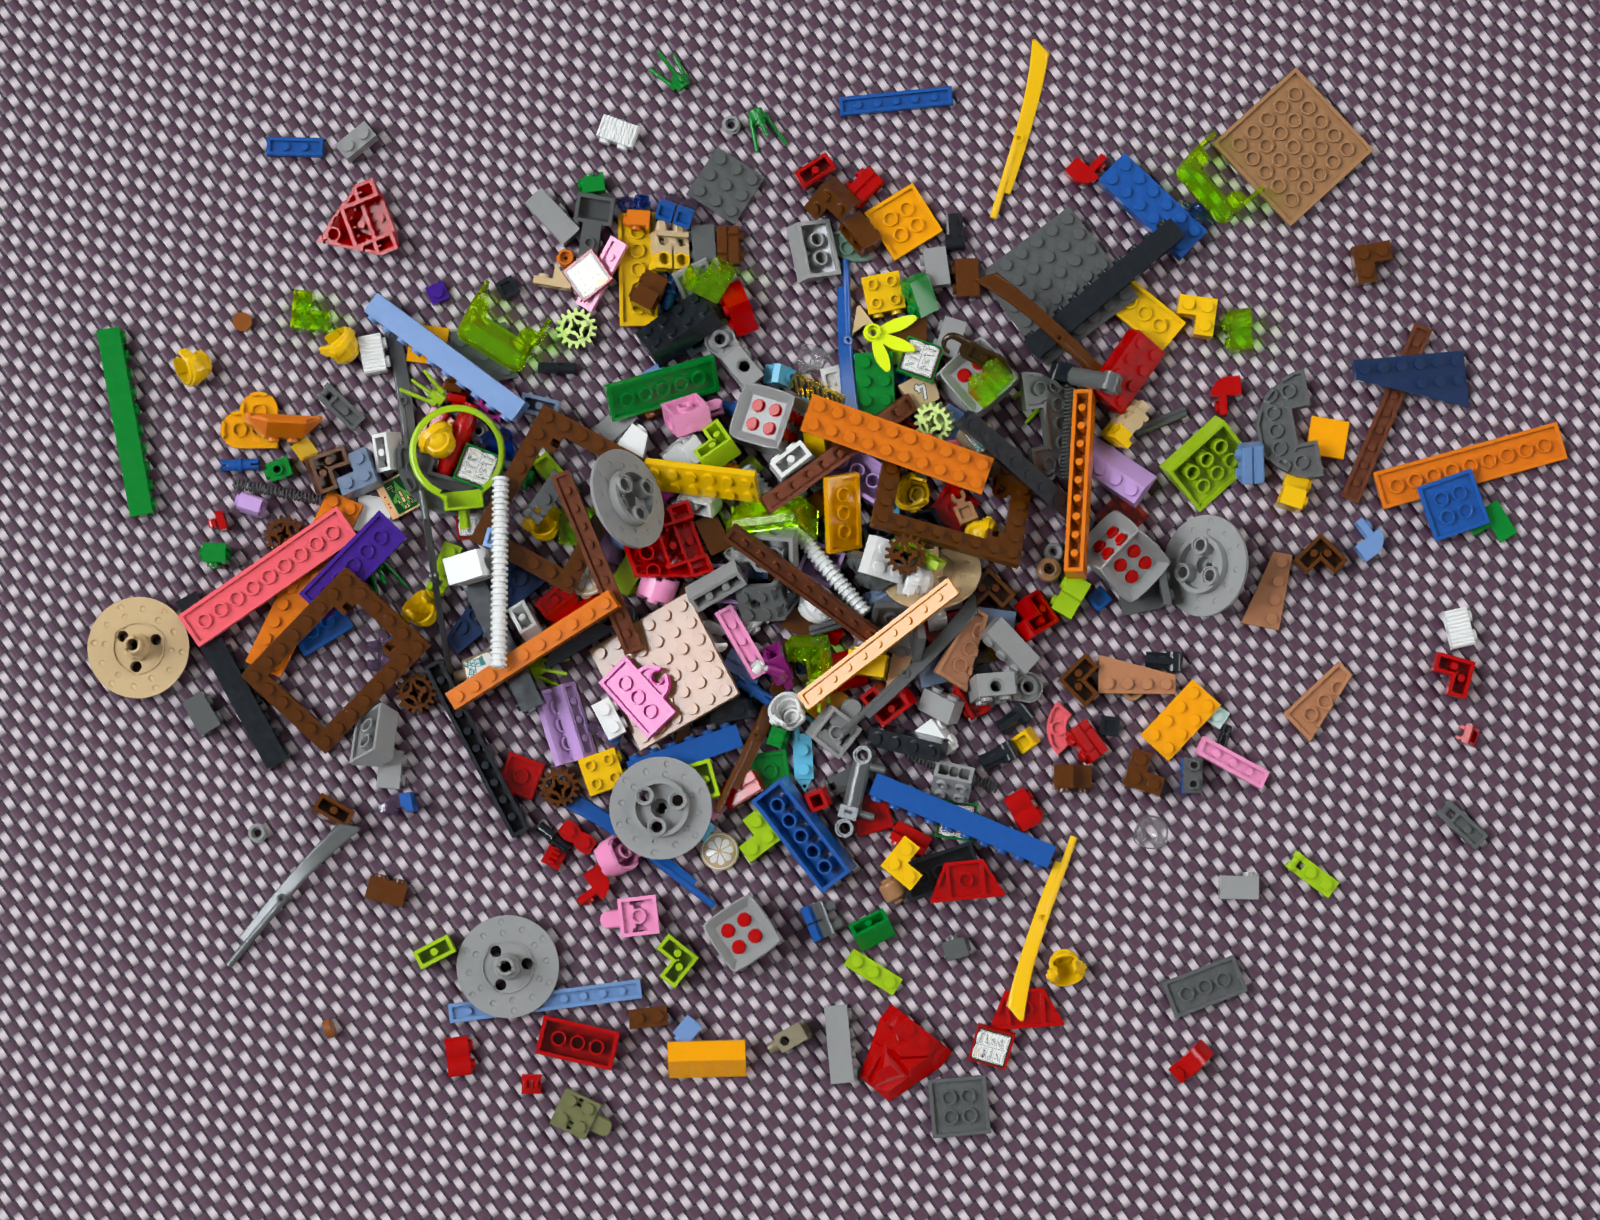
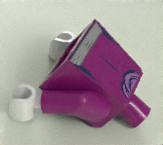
M754 642L758 651L763 653L764 663L759 659L751 665L753 668L752 672L760 674L764 670L765 673L771 675L776 686L782 684L784 690L793 688V669L781 642H776L765 648L759 643Z

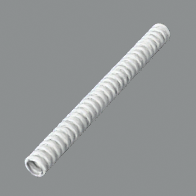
M748 464L743 468L744 470H752L757 473V469H753L752 464ZM757 473L760 494L762 496L772 487H768V483L764 482L765 479L760 477V473ZM783 505L773 513V517H777V522H781L780 525L785 527V529L798 530L799 548L804 550L803 553L808 555V559H812L811 562L815 563V567L819 568L820 573H823L822 576L827 578L826 581L831 582L830 585L834 586V590L838 591V595L842 596V600H846L845 603L849 604V607L863 617L869 613L871 606H867V602L863 601L864 598L860 597V593L855 591L856 588L851 587L852 584L848 583V579L844 578L845 575L840 573L841 570L836 569V564H832L833 561L829 560V556L825 555V551L821 550L822 547L817 546V541H813L814 538L810 537V533L806 532V528H802V523H798L799 520L794 518L795 515L791 514L790 509L787 510V505Z
M495 476L492 478V481H494L492 487H494L492 493H494L492 495V499H494L492 501V505H494L492 511L494 513H492L493 519L491 520L493 523L491 526L493 529L491 532L493 535L491 538L493 541L491 544L493 547L491 549L493 553L491 555V559H493L491 561V565H493L491 567V571H493L491 573V577H493L491 579V583H493L491 585V589H493L491 595L493 597H491L492 603L490 604L492 607L490 610L492 613L490 616L492 619L490 622L492 625L490 628L492 631L490 637H492L490 643H492L490 649H492L490 655H492L490 667L502 669L507 667L505 663L507 661L505 657L507 652L505 649H507L506 643L508 642L506 639L508 636L506 633L508 631L506 627L508 625L506 621L508 619L506 615L508 613L506 609L508 607L506 603L508 601V597H506L508 595V591H506L508 589V585H506L508 583V579H506L508 577V573H506L508 567L506 565H508L507 553L509 552L507 549L509 546L507 543L509 541L507 537L509 535L507 531L509 529L507 525L509 523L507 519L509 517L507 513L509 511L507 507L509 505L507 501L509 499L507 495L509 493L507 489L509 487L507 483L509 478L506 476Z

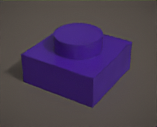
M443 280L425 288L433 306L451 299Z

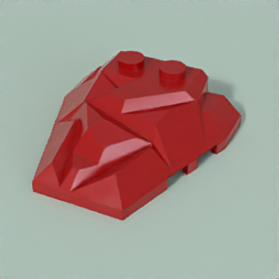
M688 499L665 508L663 528L660 536L653 544L640 549L629 548L623 545L635 578H696L714 571L708 553H704L693 523L694 514Z
M891 1004L879 1019L859 1078L887 1100L891 1101L939 1069L952 1051Z

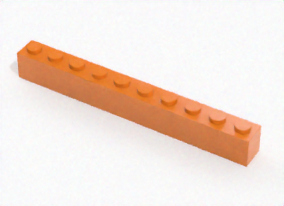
M1073 389L1064 573L1067 579H1087L1096 396L1093 389Z
M611 590L605 591L505 655L507 667L496 669L490 667V665L446 692L447 698L455 710L464 708L621 608V605Z

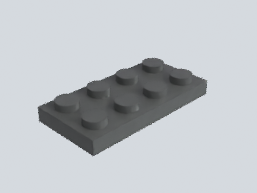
M1234 955L1161 982L1175 1019L1248 991Z

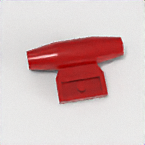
M466 401L464 404L465 406L480 410L478 405ZM431 406L429 413L438 408ZM459 412L454 420L449 413H444L432 419L424 427L421 434L437 421H446L452 424V433L456 440V447L448 457L439 458L436 472L452 476L457 468L465 444L470 443L478 417L466 412Z
M554 586L536 600L534 604L546 619L553 622L550 625L552 626L600 594L597 593L589 599L577 602L574 592L570 595Z

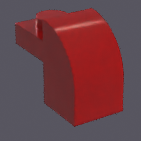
M1101 153L1088 167L1077 156L1064 170L1063 174L1078 186H1091L1098 182L1100 177L1096 172L1101 173L1107 166L1105 164L1107 158Z
M1240 375L1223 377L1212 387L1209 399H1217V401H1214L1215 413L1218 412V417H1226L1228 415L1227 398L1240 397L1242 395Z
M825 785L802 793L811 813L833 804Z
M597 864L583 874L592 888L577 898L580 905H590L596 900L594 897L596 895L603 900L609 892V877L603 874L601 867Z
M1200 1039L1168 1070L1182 1084L1186 1079L1194 1075L1213 1056L1214 1052Z

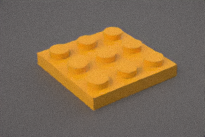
M913 183L864 212V215L869 218L871 225L881 233L882 243L894 262L943 232Z

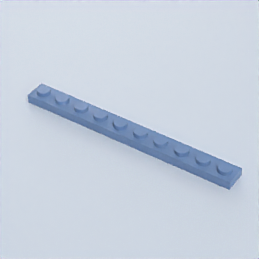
M640 979L553 990L545 1003L533 1012L642 998ZM470 1001L448 1004L450 1023L495 1018L476 1008Z

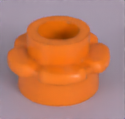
M562 249L556 256L557 263H560L561 267L567 268L575 262V255L571 250Z

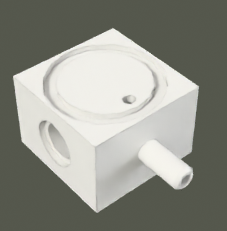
M474 549L443 559L449 585H470L493 578L491 577V573H493L491 571V567H493L491 565V561H493L491 559V555H493L491 549Z

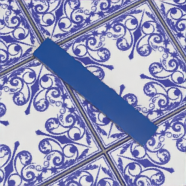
M952 86L838 97L840 117L953 106Z

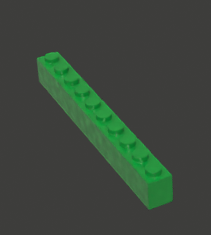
M119 326L97 330L129 514L132 519L156 515L155 510L158 509L156 498L152 496L154 484L152 479L149 480L148 472H151L149 461H146L145 454L148 451L146 443L142 441L141 436L144 435L142 423L139 424L138 420L141 412L139 405L135 403L137 391L135 386L132 387L131 379H134L132 368H129L128 361L131 358L129 350L125 349L124 343L127 342L126 332L122 331Z

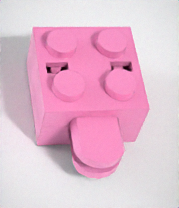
M697 393L661 404L665 425L677 438L686 437L696 431L701 432V429L712 422V417L724 413L721 399L705 402Z
M656 895L617 899L618 909L607 910L600 917L601 925L604 928H620L621 938L660 934Z

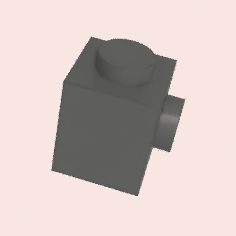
M959 934L948 937L949 941L941 943L946 962L969 956L968 952L971 951L969 940H965L964 937L960 938Z

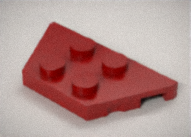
M984 859L947 862L942 867L930 903L1005 896V893Z
M1034 988L1028 990L1023 1022H1020L1008 1008L1007 1001L1010 990H1005L990 1025L1007 1030L1064 1026V1022L1044 988Z

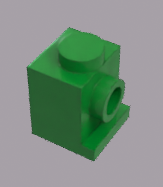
M599 172L600 176L587 174L585 178L577 180L578 190L592 194H606L603 172Z
M287 456L266 463L267 468L264 469L266 479H271L273 484L295 476ZM277 466L281 468V471L279 473L274 472V469Z
M772 725L766 744L785 750L791 732Z

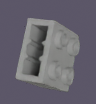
M946 761L936 762L930 795L940 799H949L957 803L968 804L975 768Z

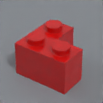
M740 280L719 287L720 295L717 296L725 316L730 317V320L727 321L731 330L735 331L737 337L758 330L753 310Z
M1039 589L1025 596L1014 605L1023 621L1013 629L1026 643L1046 632L1060 621Z
M1437 652L1434 655L1430 672L1448 677L1444 696L1463 701L1467 697L1476 662Z
M880 681L863 693L860 698L865 705H868L885 687ZM905 686L874 717L884 727L918 700L908 687Z

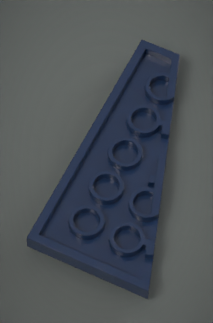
M1464 350L1351 361L1353 380L1378 385L1465 408L1469 407Z
M508 561V565H506L508 567V571H506L508 573V577H506L508 579V583H506L508 585V589H506L508 591V595H506L508 597V601H506L508 607L506 609H509L523 599L525 601L546 584L547 581ZM493 578L488 579L490 585H493V583H491V579ZM468 605L447 636L448 644L458 655L482 636V632H484L481 625L478 626L475 622L473 608L470 609Z

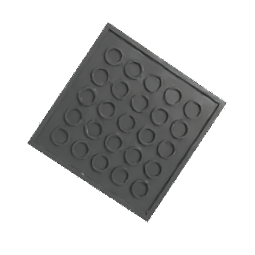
M1069 206L979 274V278L996 272L999 273L1052 318L1054 316L1053 312L1061 305L1065 307L1072 295L1075 293L1079 295L1084 291L1083 286L1089 281L1095 282L1099 278L1097 275L1105 268L1109 270L1114 265ZM1128 285L1070 335L1079 343L1116 315V313L1137 299L1138 295ZM990 291L1023 336L1031 330L1035 332L1040 328L1010 303ZM1058 344L1043 356L1041 360L1048 366L1066 351Z

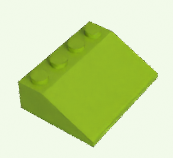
M1215 415L1159 467L1188 501L1201 512L1236 480L1235 468H1238V461L1235 459V449H1238V443L1242 442L1228 424Z

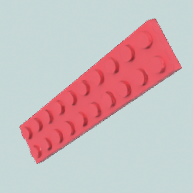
M336 506L179 614L178 618L198 647L201 648L339 553L356 533Z

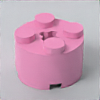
M641 578L635 595L644 599L647 597L646 601L653 604L661 602V605L664 606L675 599L680 581L675 578Z
M616 834L601 841L594 849L598 864L606 876H619L635 868L639 864L638 858L641 857L627 848Z

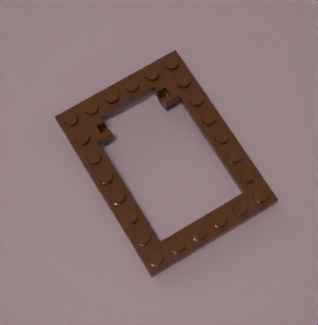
M543 404L504 475L509 478L507 482L509 484L507 488L509 490L507 494L509 496L507 500L509 505L507 507L510 508L541 449L544 448L555 454L563 437L597 456L612 449H622L634 454L643 462L645 459ZM491 499L470 538L471 541L480 546L483 545L487 528H491L493 525L491 520L493 519L492 513H494L492 511V507H494L492 501L494 499ZM594 512L590 520L599 542H601L607 530ZM509 539L507 541L509 544L507 547L509 550L507 553L508 561L570 595L573 594L588 566L578 543L563 569Z
M882 460L870 528L902 536V533H904L906 537L911 533L913 534L912 539L919 537L920 542L1018 569L1031 492L994 460L995 465L991 467L987 477L994 479L992 493L997 498H1006L1010 495L1004 532L1000 531L998 536L995 537L992 536L993 529L988 528L985 531L984 538L893 513L901 466Z
M346 565L241 674V677L326 754L416 662L431 644ZM357 603L393 636L381 649L390 660L325 726L269 673L333 607L345 615Z

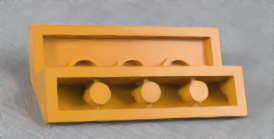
M745 1039L667 1042L669 1078L746 1076Z

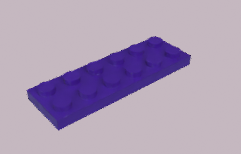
M379 510L299 594L310 603L346 565L365 582L408 537ZM333 607L323 618L328 621L337 609Z

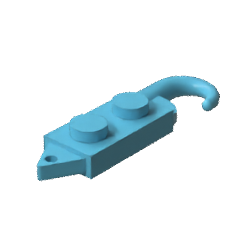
M806 715L805 720L812 724L814 720L809 715ZM798 726L792 730L794 778L805 792L811 780L814 779L812 740L808 735L800 734V727Z

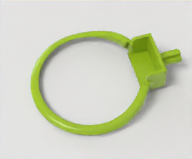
M448 405L432 411L419 422L410 440L409 459L413 473L421 485L442 499L444 512L458 511L460 529H470V509L484 507L483 494L494 483L492 478L500 476L505 461V445L497 425L485 413L470 406ZM448 412H466L482 419L491 428L498 443L499 455L492 476L482 485L483 490L475 489L440 494L442 490L432 485L424 477L417 463L416 446L422 430L432 419Z

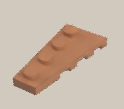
M1280 552L1272 553L1240 624L1279 630L1292 555Z
M979 609L975 617L948 644L933 671L964 692H967L969 677L972 675L974 660L979 651L978 646L982 639L979 634L985 629L989 615Z
M1098 655L1099 694H1176V675Z
M1338 661L1283 713L1309 742L1352 674Z

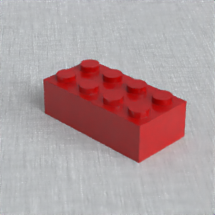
M1128 329L1099 370L1102 372L1109 370L1123 376L1120 385L1122 392L1114 396L1093 389L1096 399L1112 413L1123 414L1166 353L1140 330Z
M544 1015L535 1053L612 1070L621 1032Z

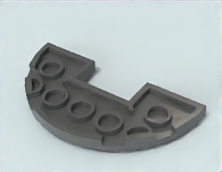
M1304 369L1283 377L1279 383L1273 388L1271 387L1267 392L1257 415V435L1259 442L1264 445L1265 455L1278 469L1297 478L1322 479L1325 477L1318 441L1299 444L1293 416L1294 410L1311 407Z
M1018 372L1022 410L1027 411L1039 408L1044 443L1042 446L1027 448L1029 461L1046 477L1053 480L1060 472L1059 470L1064 469L1060 468L1063 465L1060 462H1062L1061 458H1064L1061 454H1066L1061 452V450H1065L1061 448L1065 446L1061 444L1064 442L1061 439L1064 438L1062 435H1065L1062 431H1067L1062 429L1067 427L1062 425L1066 423L1062 420L1065 419L1063 418L1065 416L1063 412H1066L1063 409L1068 408L1063 406L1068 404L1063 402L1067 400L1064 399L1067 395H1064L1063 387L1054 379L1037 372Z
M399 443L397 450L398 471L404 487L412 498L420 504L418 491L426 490L428 509L430 511L447 516H459L458 511L444 512L442 499L421 485L411 468L409 445ZM416 448V458L420 471L432 485L442 490L440 494L478 489L452 479L453 477L432 472L435 458L428 453H421ZM502 471L500 476H504L506 472ZM492 486L489 492L483 494V508L489 505L492 495H494L492 493L494 487ZM483 508L470 509V514L475 513Z

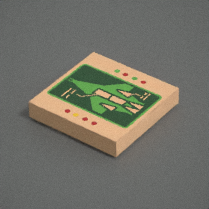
M399 474L383 482V487L376 489L393 521L420 507V504L412 498L404 487Z

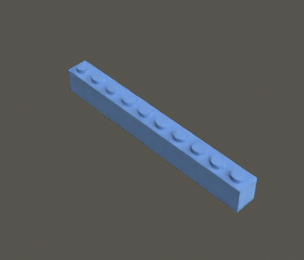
M376 293L364 310L368 314L367 318L374 324L378 322L382 324V330L389 335L392 333L397 335L398 338L396 340L404 346L409 344L413 347L411 351L417 356L421 357V355H424L428 358L426 362L434 368L436 366L442 369L440 373L449 379L451 377L457 380L455 384L463 390L467 387L472 391L470 395L480 401L482 398L487 402L485 406L493 412L498 410L502 413L500 417L506 422L510 423V421L517 423L529 407L527 402L379 293Z

